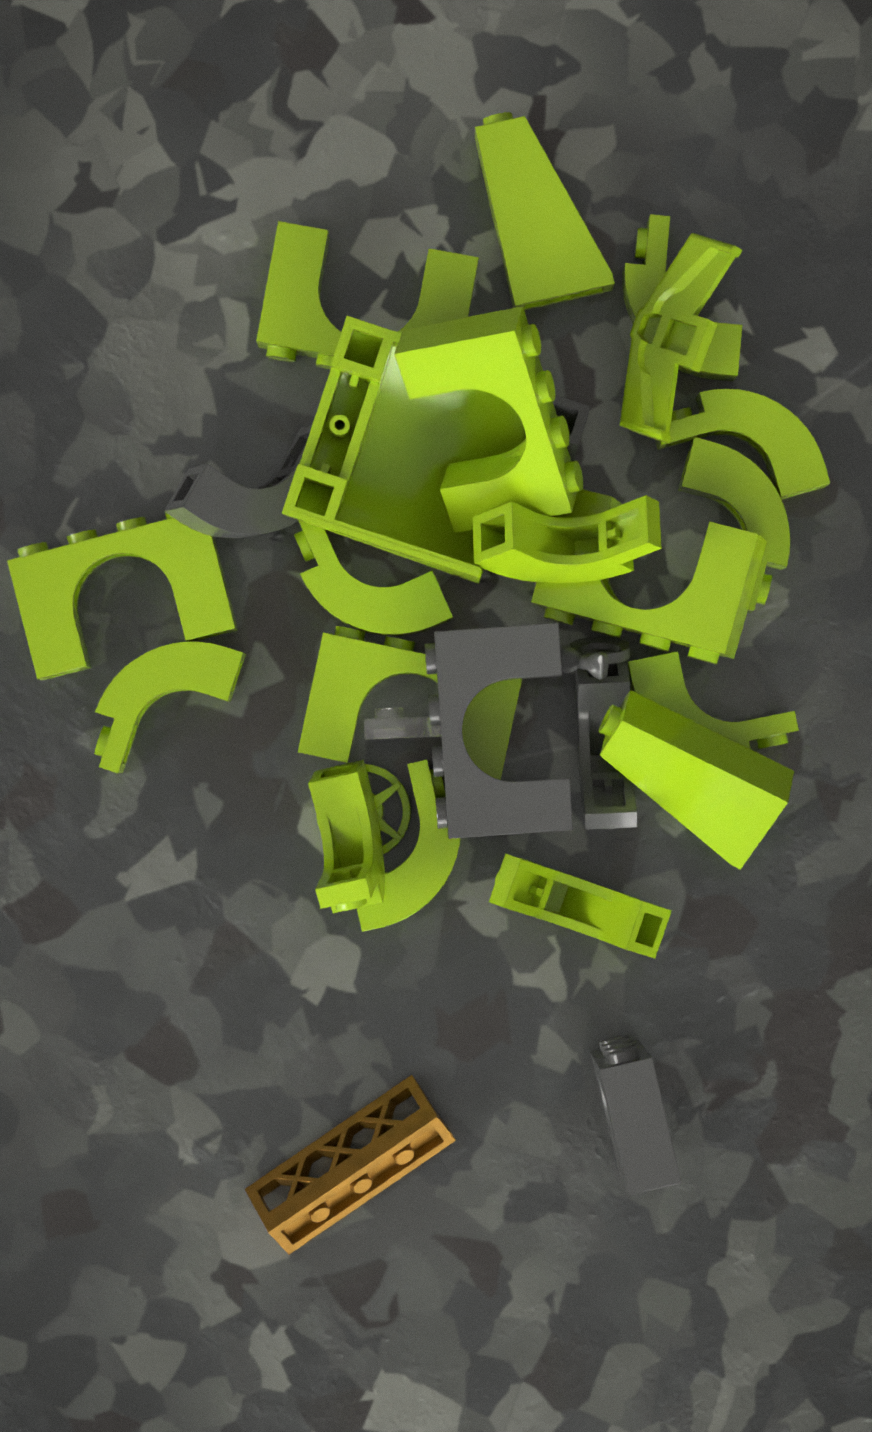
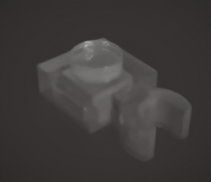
M404 708L374 709V719H364L365 740L441 737V725L430 726V716L405 717Z

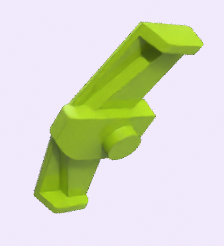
M696 233L690 234L644 307L638 310L630 331L631 346L619 426L670 444L671 435L669 432L679 366L700 373L718 324L698 315L735 257L738 258L743 251L736 245Z

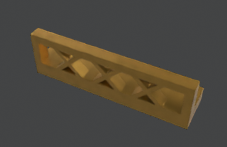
M411 1075L245 1188V1191L268 1233L290 1255L455 1142L456 1139L442 1118L434 1110L416 1079ZM413 1095L420 1109L403 1121L392 1120L395 1107ZM364 1128L375 1129L372 1140L362 1149L350 1148L353 1136ZM321 1157L333 1158L327 1173L319 1178L308 1177L311 1166ZM280 1185L291 1186L287 1200L270 1211L263 1197Z

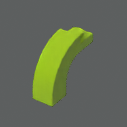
M650 214L647 227L637 228L635 258L644 259L643 265L625 263L622 271L623 297L632 324L635 321L638 310L644 307L666 273L670 216ZM715 322L718 325L700 373L680 366L678 370L700 378L734 381L738 376L743 325Z
M714 389L699 392L696 397L699 414L692 415L690 407L672 411L669 432L671 435L670 444L655 440L657 449L660 450L692 441L694 437L704 438L713 435H726L738 438L749 444L761 456L766 465L770 481L777 489L781 499L822 489L830 484L822 453L808 428L790 410L778 402L754 392L740 389Z
M694 437L689 446L678 491L704 497L721 504L732 513L741 530L757 533L767 540L747 613H751L755 610L756 603L765 605L768 597L772 575L764 574L766 566L780 570L787 567L790 554V528L787 513L777 489L755 463L727 446Z
M647 495L602 513L584 517L563 518L542 515L513 501L473 517L474 564L495 574L523 581L577 583L611 578L634 571V559L662 549L659 501Z
M299 520L302 531L294 534L297 544L306 562L315 558L318 566L302 572L300 575L313 597L336 619L357 630L381 636L417 634L453 620L452 613L433 571L393 587H375L364 584L353 578L340 564L325 529Z
M179 642L155 648L130 662L108 685L95 711L96 713L114 718L111 728L103 726L96 744L94 754L102 757L99 767L115 773L124 772L141 718L155 701L167 694L178 691H195L231 702L246 654L213 643Z
M678 651L627 662L632 691L751 749L749 744L751 740H757L758 749L788 743L786 733L799 731L795 711L741 722L722 721L706 714L694 703L686 689Z
M364 760L316 770L308 785L318 818L324 854L323 874L315 888L320 909L331 907L332 913H338L383 903L385 894L383 847L375 802Z
M427 760L407 764L420 819V832L417 844L410 856L401 865L385 873L383 903L357 908L362 932L395 924L418 912L440 891L455 864L460 846V838L449 839L448 828L438 829L436 798L446 797L442 777H434V770L429 769Z
M506 853L501 868L496 875L495 885L489 899L490 903L574 930L654 959L656 958L672 910Z

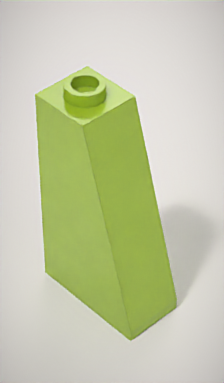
M511 112L485 117L483 125L475 127L474 137L513 308L523 306L524 310L612 291L615 284L613 273L526 117L513 118Z
M632 690L629 691L620 707L613 704L609 707L601 722L599 732L604 734L605 738L600 756L729 864L740 870L789 802L794 770Z

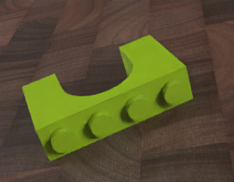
M278 221L256 339L259 348L267 349L266 357L296 362L297 355L317 358L316 366L331 370V362L341 331L326 317L320 302L321 285L330 241L328 230ZM429 248L418 306L409 322L397 332L402 333L404 329L469 317L479 257Z
M523 306L404 329L394 353L409 400L459 390L485 391L507 402L516 411L523 423L526 438L516 448L499 455L448 464L440 491L454 533L473 530L474 516L511 501L531 511L547 516L572 513L577 493L583 490V475L580 464L577 460L571 461L567 449L570 438L566 419L564 416H557L553 404L555 400V385L552 374L549 370L543 371L538 356L541 354L539 332L535 324H528Z
M583 489L577 493L572 513L555 515V517L573 518L595 515L620 506L622 503L612 496ZM709 521L691 583L676 600L659 608L644 610L626 606L614 593L609 578L577 583L537 582L531 603L545 609L543 618L573 626L575 617L593 622L591 630L616 638H621L623 630L641 634L640 644L664 651H669L671 643L690 647L687 656L717 664L719 656L735 658L767 540L757 533Z
M165 512L166 520L147 524L145 517L125 520L116 524L117 532L98 537L96 529L67 536L68 545L49 549L47 542H41L17 549L19 557L7 560L37 679L47 680L92 668L78 614L79 595L84 582L98 566L119 557L142 558L154 563L164 572L174 593L187 642H195L238 631L214 536L193 530Z
M336 626L334 635L323 632L298 752L349 763L359 713L364 700L373 688L388 678L404 674L420 675L438 683L437 674H427L425 654L413 652L415 642L386 636L384 645L364 641L366 632L342 626ZM522 679L504 680L487 686L472 699L463 718L462 736L469 757L480 770L501 780Z

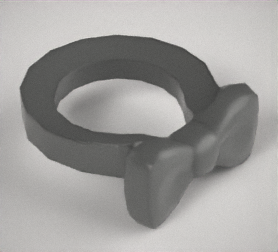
M588 637L575 640L570 643V647L563 646L560 650L562 672L572 673L580 668L588 670L592 676L599 680L605 679L608 674L609 664L620 663L631 657L630 643L612 637ZM593 650H614V651H616V652H614V653H609V654L603 653V652L593 653V654H591V655H589V654H584L585 651H593Z

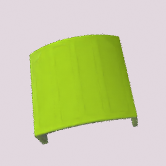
M346 316L331 362V370L300 464L297 465L282 514L479 584L484 569L474 564L473 530L454 533L440 487L448 464L503 454L520 445L526 438L523 423L516 411L507 402L485 391L459 390L409 400L394 355L402 333Z

